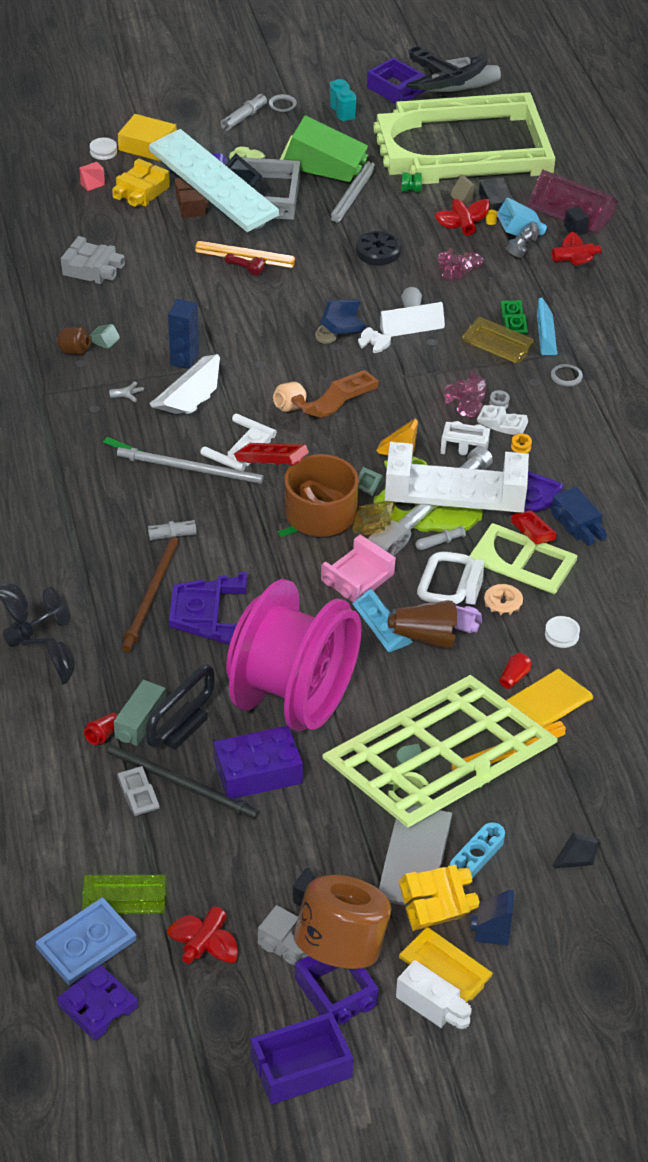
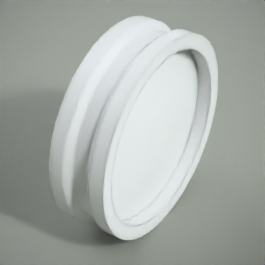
M97 138L90 143V154L99 160L111 159L117 154V143L110 138Z
M557 616L547 622L545 637L553 646L560 648L571 647L579 639L580 627L575 620L569 617Z

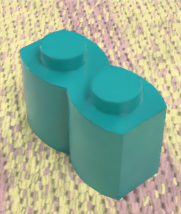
M337 79L331 81L330 107L336 111V116L341 121L355 119V93L350 90V86L345 80Z

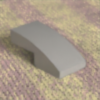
M143 766L118 773L119 784L134 816L160 808L153 787L147 780Z

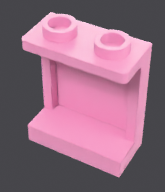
M361 534L354 539L352 551L333 565L327 562L321 565V580L352 602H355L370 588L374 591L395 574V557Z

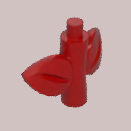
M454 199L452 201V211H440L435 213L434 216L442 226L449 229L460 226L463 234L470 236L476 231L474 222H478L486 217L489 210V199L477 201L468 208L463 201Z
M572 231L562 241L561 247L552 248L551 256L553 262L571 261L572 265H580L593 260L595 254L601 253V246H594L593 243L584 244L582 239Z
M211 907L203 922L197 917L188 915L176 920L167 930V934L171 939L186 943L183 948L185 953L182 956V960L187 964H191L194 959H199L206 950L213 957L223 962L236 963L238 955L237 944L231 933L221 930L227 915L219 907Z

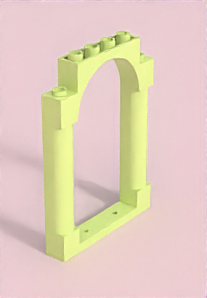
M531 93L396 102V110H393V113L377 114V122H374L377 144L380 145V154L383 156L384 167H387L389 175L402 174V172L410 174L422 173V184L439 183V179L459 178L460 175L473 177L527 172L530 173V176L554 174L555 156ZM509 117L510 121L526 120L536 148L447 155H420L401 148L393 139L403 131L421 127L422 123Z

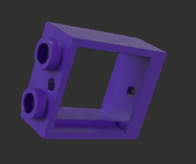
M393 57L368 71L367 88L396 104V102L409 101L425 92V90L406 88V84L426 75ZM394 77L402 83L396 86L387 80Z
M310 956L296 962L295 980L319 1015L332 1012L338 1025L345 1024L351 1017L361 1012L365 1013L372 1010L378 1004L379 988L364 968L348 969L362 990L332 1004L315 979L339 967L322 963Z

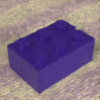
M288 725L213 741L214 763L225 795L235 799L302 784L303 763L297 747H295V742Z
M332 1012L250 1038V1057L259 1078H262V1086L271 1105L353 1077V1057Z

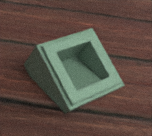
M113 324L98 326L89 335L91 343L104 348H110L120 338Z
M363 467L358 475V490L374 496L386 479L383 475Z

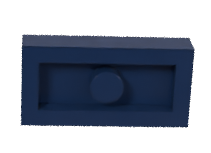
M358 299L328 301L320 322L333 334L363 332L366 326L364 322L355 316L360 305Z

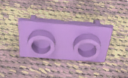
M456 606L457 626H455V629L470 634L472 632L477 633L479 623L482 624L481 613L470 606L465 608Z

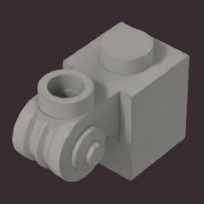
M276 905L258 927V944L267 952H274L279 956L283 955L286 962L295 965L296 962L308 957L294 941L293 935L298 916Z

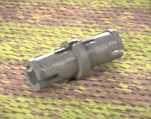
M195 520L176 523L169 521L168 524L148 526L149 540L196 535Z

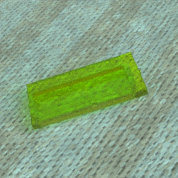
M84 875L82 911L103 897L117 914H164L166 875Z

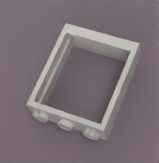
M242 157V159L263 175L262 177L292 179L289 198H265L279 209V216L275 218L294 220L300 181V161Z

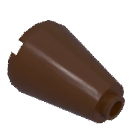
M445 600L396 608L392 614L389 613L387 626L391 628L393 634L443 649H451L456 634H452L453 626H457L456 604L453 601Z

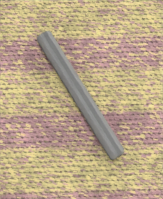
M367 161L358 176L355 177L332 211V221L337 223L341 221L374 172L375 164L373 162Z

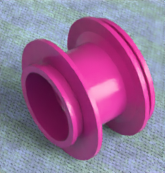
M280 579L272 583L262 595L256 597L248 605L235 628L226 664L230 698L235 707L246 711L257 706L267 693L285 699L284 715L289 728L295 731H303L307 728L314 730L322 726L330 718L349 684L360 647L361 620L358 613L351 609L349 603L341 599H334L327 603L316 617L300 612L299 593L296 585L292 581Z

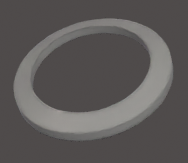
M276 95L269 100V106L280 112L290 111L297 105L296 99L290 95ZM279 99H286L291 101L293 106L288 109H278L273 106V102Z
M570 364L558 365L551 371L552 380L562 386L577 385L583 377L581 370ZM569 367L575 369L579 376L575 380L564 381L559 379L555 372L559 368Z

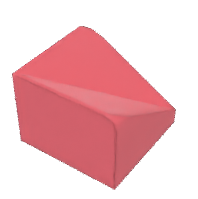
M98 162L80 167L81 185L87 191L105 185L104 169Z

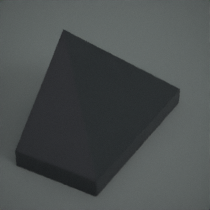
M236 153L225 165L252 188L263 176Z

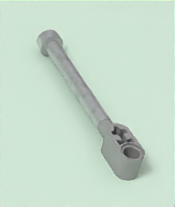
M477 446L468 454V461L460 468L485 470L492 464L493 459L486 448ZM418 504L398 523L392 519L387 520L371 534L368 540L394 556L408 543L411 537V529L438 505Z

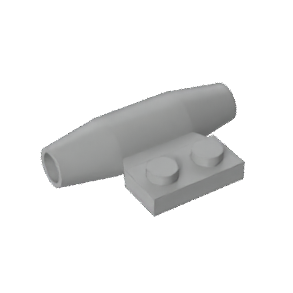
M468 57L446 60L459 68L470 64ZM486 65L481 73L465 81V84L461 86L428 90V92H455L479 88L499 81L501 79L500 68L498 65ZM436 73L432 75V78L438 77L440 75Z

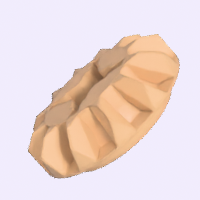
M498 584L490 587L484 597L485 606L490 607L491 613L498 611L500 616L505 612L509 615L513 611L519 612L520 606L523 604L521 592L507 584ZM503 596H506L505 603H501V599H503Z

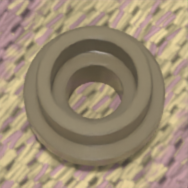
M321 325L315 333V338L323 344H329L336 340L337 334H333Z

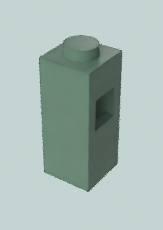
M143 680L114 720L115 738L124 743L138 746L146 735V723L150 714L166 699V688Z

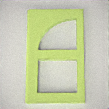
M494 523L490 525L469 556L473 560H483L484 568L552 594L557 592L577 561V555L546 543L535 544L527 536ZM497 536L524 545V548L512 565L503 561L496 553L494 541ZM535 550L563 560L551 580L523 570Z

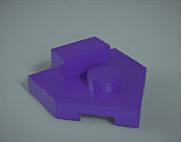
M528 471L524 512L530 510L536 512L552 507L553 496L562 492L564 484Z

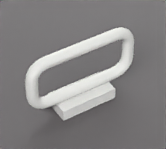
M437 552L433 554L427 562L417 589V595L422 600L430 603L450 600L455 604L462 602L466 596L465 603L475 605L483 582L484 561L473 560L468 555L452 552ZM440 561L466 565L457 592L454 595L427 592L436 565Z

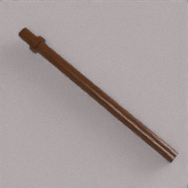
M176 537L170 538L131 627L123 636L124 642L121 649L124 652H130L133 644L137 643L139 639V630L179 543Z

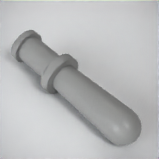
M463 526L450 531L445 529L440 534L417 540L415 546L418 550H425L443 542L450 543L452 539L465 537V529Z

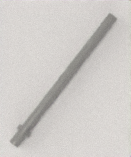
M119 447L117 450V456L129 458L133 462L140 460L262 484L264 475L141 452L137 448L126 449Z

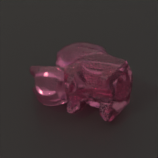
M449 248L438 255V261L442 263L439 268L445 270L442 273V277L446 279L459 280L465 273L471 271L472 267L482 266L484 263L483 257L476 252H466L461 256L454 254L453 249Z
M471 371L469 373L470 380L464 382L457 378L458 385H446L444 397H446L445 404L457 399L460 400L457 405V411L465 417H474L482 410L481 401L487 390L484 380Z

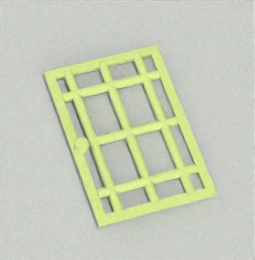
M469 675L324 753L323 759L409 828L557 743V738L476 678ZM469 687L473 690L462 697L457 695ZM483 697L499 710L486 716L470 703ZM445 700L451 702L416 722L411 720ZM459 709L477 721L442 742L424 730ZM509 716L526 730L513 736L496 723ZM399 725L405 727L368 748L364 745ZM485 729L504 741L469 762H466L450 750L452 747ZM412 735H416L431 747L395 768H392L377 756V754ZM534 736L539 738V740L529 746L523 744ZM511 749L517 751L515 754L490 767V761ZM353 750L357 752L356 755L345 761L340 758ZM438 755L443 756L457 767V769L421 789H418L402 776ZM367 760L383 774L368 781L353 767ZM474 770L476 771V776L432 800L429 797ZM393 781L407 792L409 796L395 803L379 788ZM418 802L423 805L411 813L405 811Z

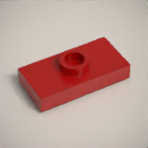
M530 510L512 515L511 522L535 544L556 540V532L533 511Z

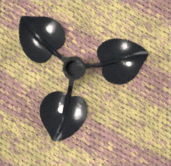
M15 584L0 586V600L16 621L10 627L3 630V637L10 647L20 643L23 646L47 643V651L61 679L62 685L67 683L74 671V660L67 646L61 641L57 643L55 638L30 639L31 635H33L32 626L50 616H53L57 625H66L70 620V611L67 604L56 589L48 587L44 589L42 595L44 604L49 612L30 623L25 622L28 618V611L26 610L28 608V601L22 590Z

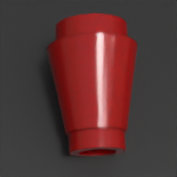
M520 652L511 655L499 679V683L504 688L511 689L531 671L532 662L530 658Z
M110 713L87 723L84 729L86 740L92 745L103 744L115 731L114 720L118 715Z

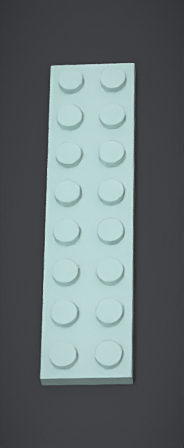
M181 129L149 144V151L246 232L279 216V209Z

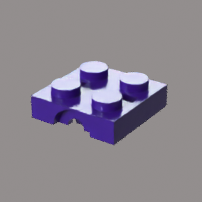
M99 965L57 997L58 1006L94 1041L107 1032L109 1024L115 1017L119 1018L123 1014L128 1016L138 1008V999L102 965ZM111 987L113 990L108 994L106 990ZM85 1007L86 1011L80 1015L78 1012Z

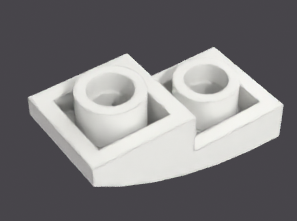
M484 405L477 418L478 423L490 429L511 435L523 433L528 424L527 415L506 414L505 407Z

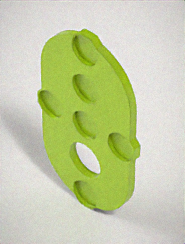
M385 489L374 498V506L377 508L378 514L385 521L392 519L398 523L411 511L398 509L395 505L397 502L385 501ZM438 505L413 528L421 532H443L445 529L450 531L463 526L465 531H467L478 521L482 520L483 511L476 508Z

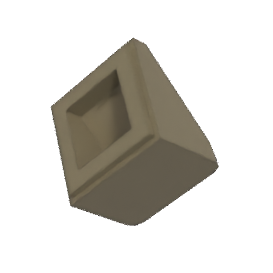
M460 175L451 192V197L459 199L466 204L473 201L474 184L464 175Z

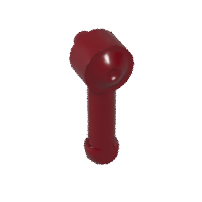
M228 253L225 256L226 263L245 267L254 276L259 275L265 268V259L263 257H254L252 260H247L234 256L232 253Z

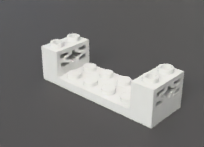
M390 442L385 501L524 513L529 454L505 452L503 472L412 464L413 444Z

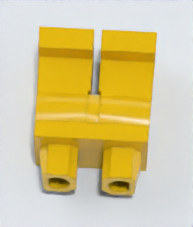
M138 158L131 170L116 178V186L112 189L113 198L117 200L126 198L128 203L134 207L138 204L146 207L149 201H152L170 188L169 171L156 165L153 166V164Z
M456 865L426 872L406 873L398 880L404 904L411 903L406 907L412 931L461 919L479 907L478 895L476 893L465 895L462 887L472 883V875L469 868L457 869Z

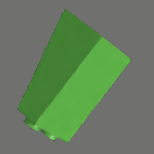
M305 115L291 138L283 160L300 161V171L351 182L354 175L358 176L362 168L361 165L364 166L368 158V154H366L368 145Z

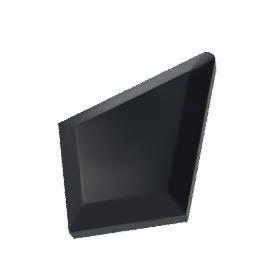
M572 832L552 867L565 868L593 865L599 839Z

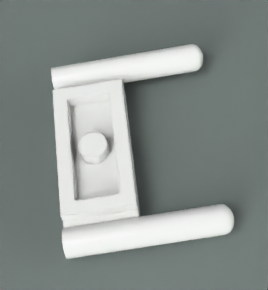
M234 414L232 417L233 422L245 426L249 430L231 448L228 455L226 456L207 447H203L200 452L201 455L235 470L244 471L245 467L249 466V463L238 462L234 453L250 442L270 443L271 438L276 436L277 431L239 414Z

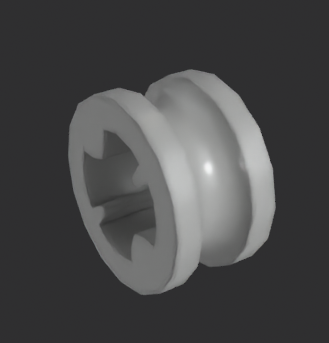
M501 390L494 391L490 395L489 405L502 406L507 409L510 396Z

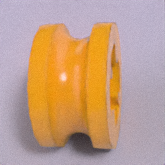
M524 433L514 435L511 449L515 453H528L531 450V437Z

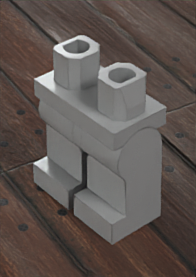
M78 236L61 257L62 273L65 276L83 280H95L97 284H101L104 279L113 281L117 273L116 268L122 269L125 265L124 255L116 253L115 246L90 244L86 242V238Z

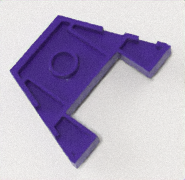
M240 572L238 576L227 578V575L219 576L218 580L204 582L203 579L173 585L169 627L230 645L237 624L217 623L220 594H246L247 572Z

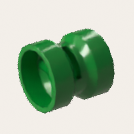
M402 172L401 192L413 190L415 193H421L422 173L409 174L408 172Z

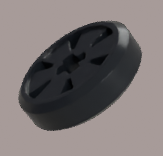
M372 231L361 235L357 239L356 254L366 263L386 265L394 262L400 256L401 243L396 236L388 232Z

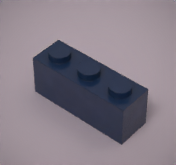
M176 299L168 314L170 365L190 369L199 354L198 304L196 302Z

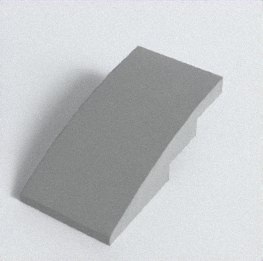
M413 805L405 811L411 813L421 806ZM438 810L409 828L399 820H395L379 890L385 894L390 903L404 906L411 904H404L398 880L406 873L426 872L441 867L452 819L451 812Z

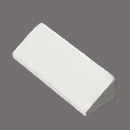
M442 302L381 311L380 329L383 335H390L391 337L442 329L445 326Z

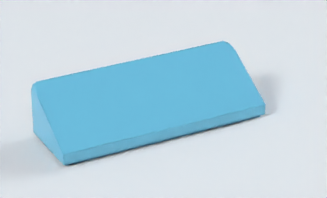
M539 298L537 323L540 352L542 355H557L553 314L544 299Z
M371 588L352 603L388 652L400 649L413 642L410 638L393 634L391 628H388L387 620L391 612Z

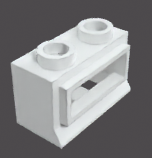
M459 421L446 422L441 441V454L446 452L447 441L459 443V454L461 455L468 453L469 445L482 446L488 449L490 428L482 425H466Z

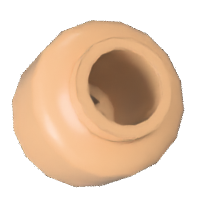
M298 382L280 384L276 387L273 394V402L283 412L299 410L301 408L293 404L291 399L296 395L302 394L306 401V391Z

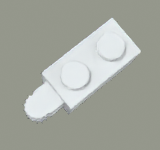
M416 960L397 978L396 998L440 1028L446 1022L459 1029L469 1027V1017L472 1008H470L471 1005H468V1003H465L466 1001L459 997V989Z

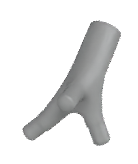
M134 381L128 387L110 389V398L126 397L136 402L137 399L132 394L144 391V388H135L137 382Z

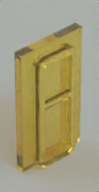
M478 317L462 336V341L516 364L523 360L534 343V339L482 317Z
M383 501L358 507L353 532H362V535H368L384 531L386 526L391 525L395 501Z

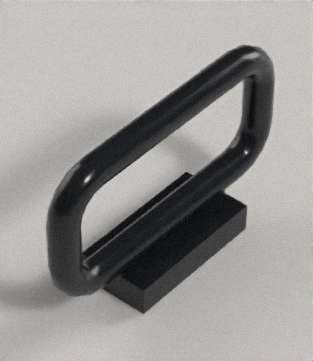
M208 664L200 666L150 714L146 723V740L149 746L154 748L164 743L176 750L207 720V712L200 709V707L206 703L214 690L215 676L212 666ZM204 677L205 684L202 692L191 703L187 701L156 731L160 718Z

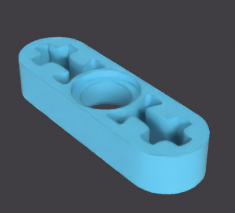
M498 823L485 824L451 860L450 866L456 865L457 868H463L467 861L466 868L470 869L473 878L503 846L505 839L504 828ZM488 835H489V836H493V837L489 840V843L487 844ZM473 849H480L485 854L483 856L476 857L473 856L470 853V851Z

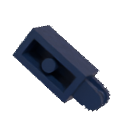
M577 487L553 496L551 507L553 517L558 519L565 527V530L577 541L581 539L589 546L595 542L593 535L600 541L606 539V531L601 525L602 514Z

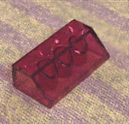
M542 169L527 207L565 221L566 209L579 206L589 216L588 230L598 234L612 219L619 201L613 195Z

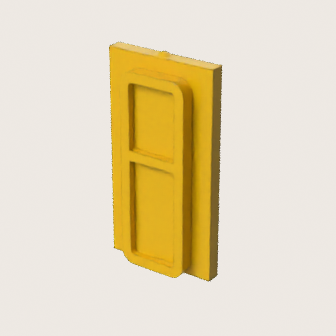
M428 927L399 954V958L410 965L416 960L459 989V997L466 1001L465 1003L472 1000L484 988L485 983L493 974Z

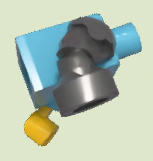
M510 198L505 199L499 211L488 210L486 215V223L488 225L496 224L498 217L505 232L516 235L515 239L509 240L505 249L518 258H522L527 250L525 242H535L538 235L542 236L547 228L546 224L540 222L534 210Z

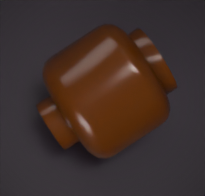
M65 327L58 334L57 344L65 354L82 355L89 348L91 338L83 327Z

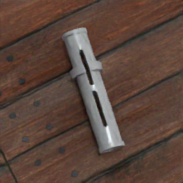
M258 94L252 100H247L241 108L221 120V127L225 131H229L249 115H254L260 107L267 104L266 97Z

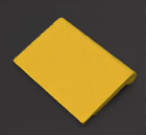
M557 669L506 701L541 727H545L587 701H591L593 695L560 669Z

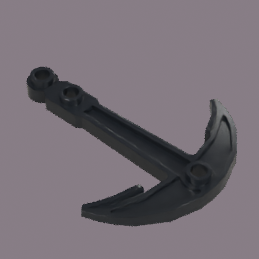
M421 46L412 47L408 50L410 59L413 62L419 63L422 67H428L440 76L432 78V75L428 74L407 83L406 88L433 90L450 86H461L465 84V81L481 73L488 63L487 53L471 57L470 64L459 68L435 56L434 53L423 49Z

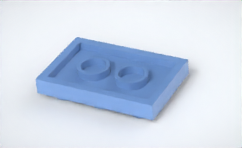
M102 897L37 940L36 948L70 986L135 942L136 934Z

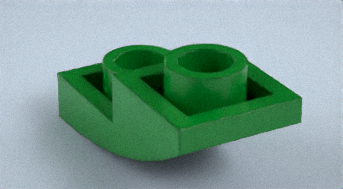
M522 300L501 301L500 310L506 335L527 334L526 316L523 314Z

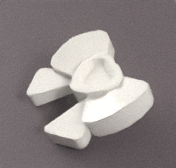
M369 327L362 332L358 343L363 348L371 342L374 345L373 353H378L389 347L391 336L382 335Z

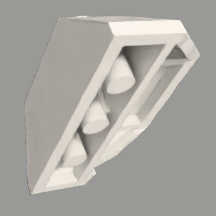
M218 354L203 356L156 399L151 401V407L174 414H190L197 409V405L209 399L210 394L217 388L220 360Z

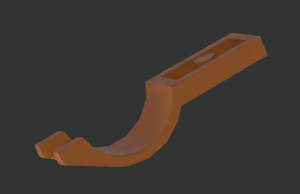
M366 370L332 382L326 393L316 401L306 402L304 396L299 394L292 397L291 402L307 414L320 418L327 417L336 412L344 404L345 400L378 388L379 380Z

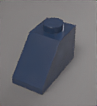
M507 890L479 903L478 914L472 913L471 930L476 931L475 942L508 945L513 914L514 890Z

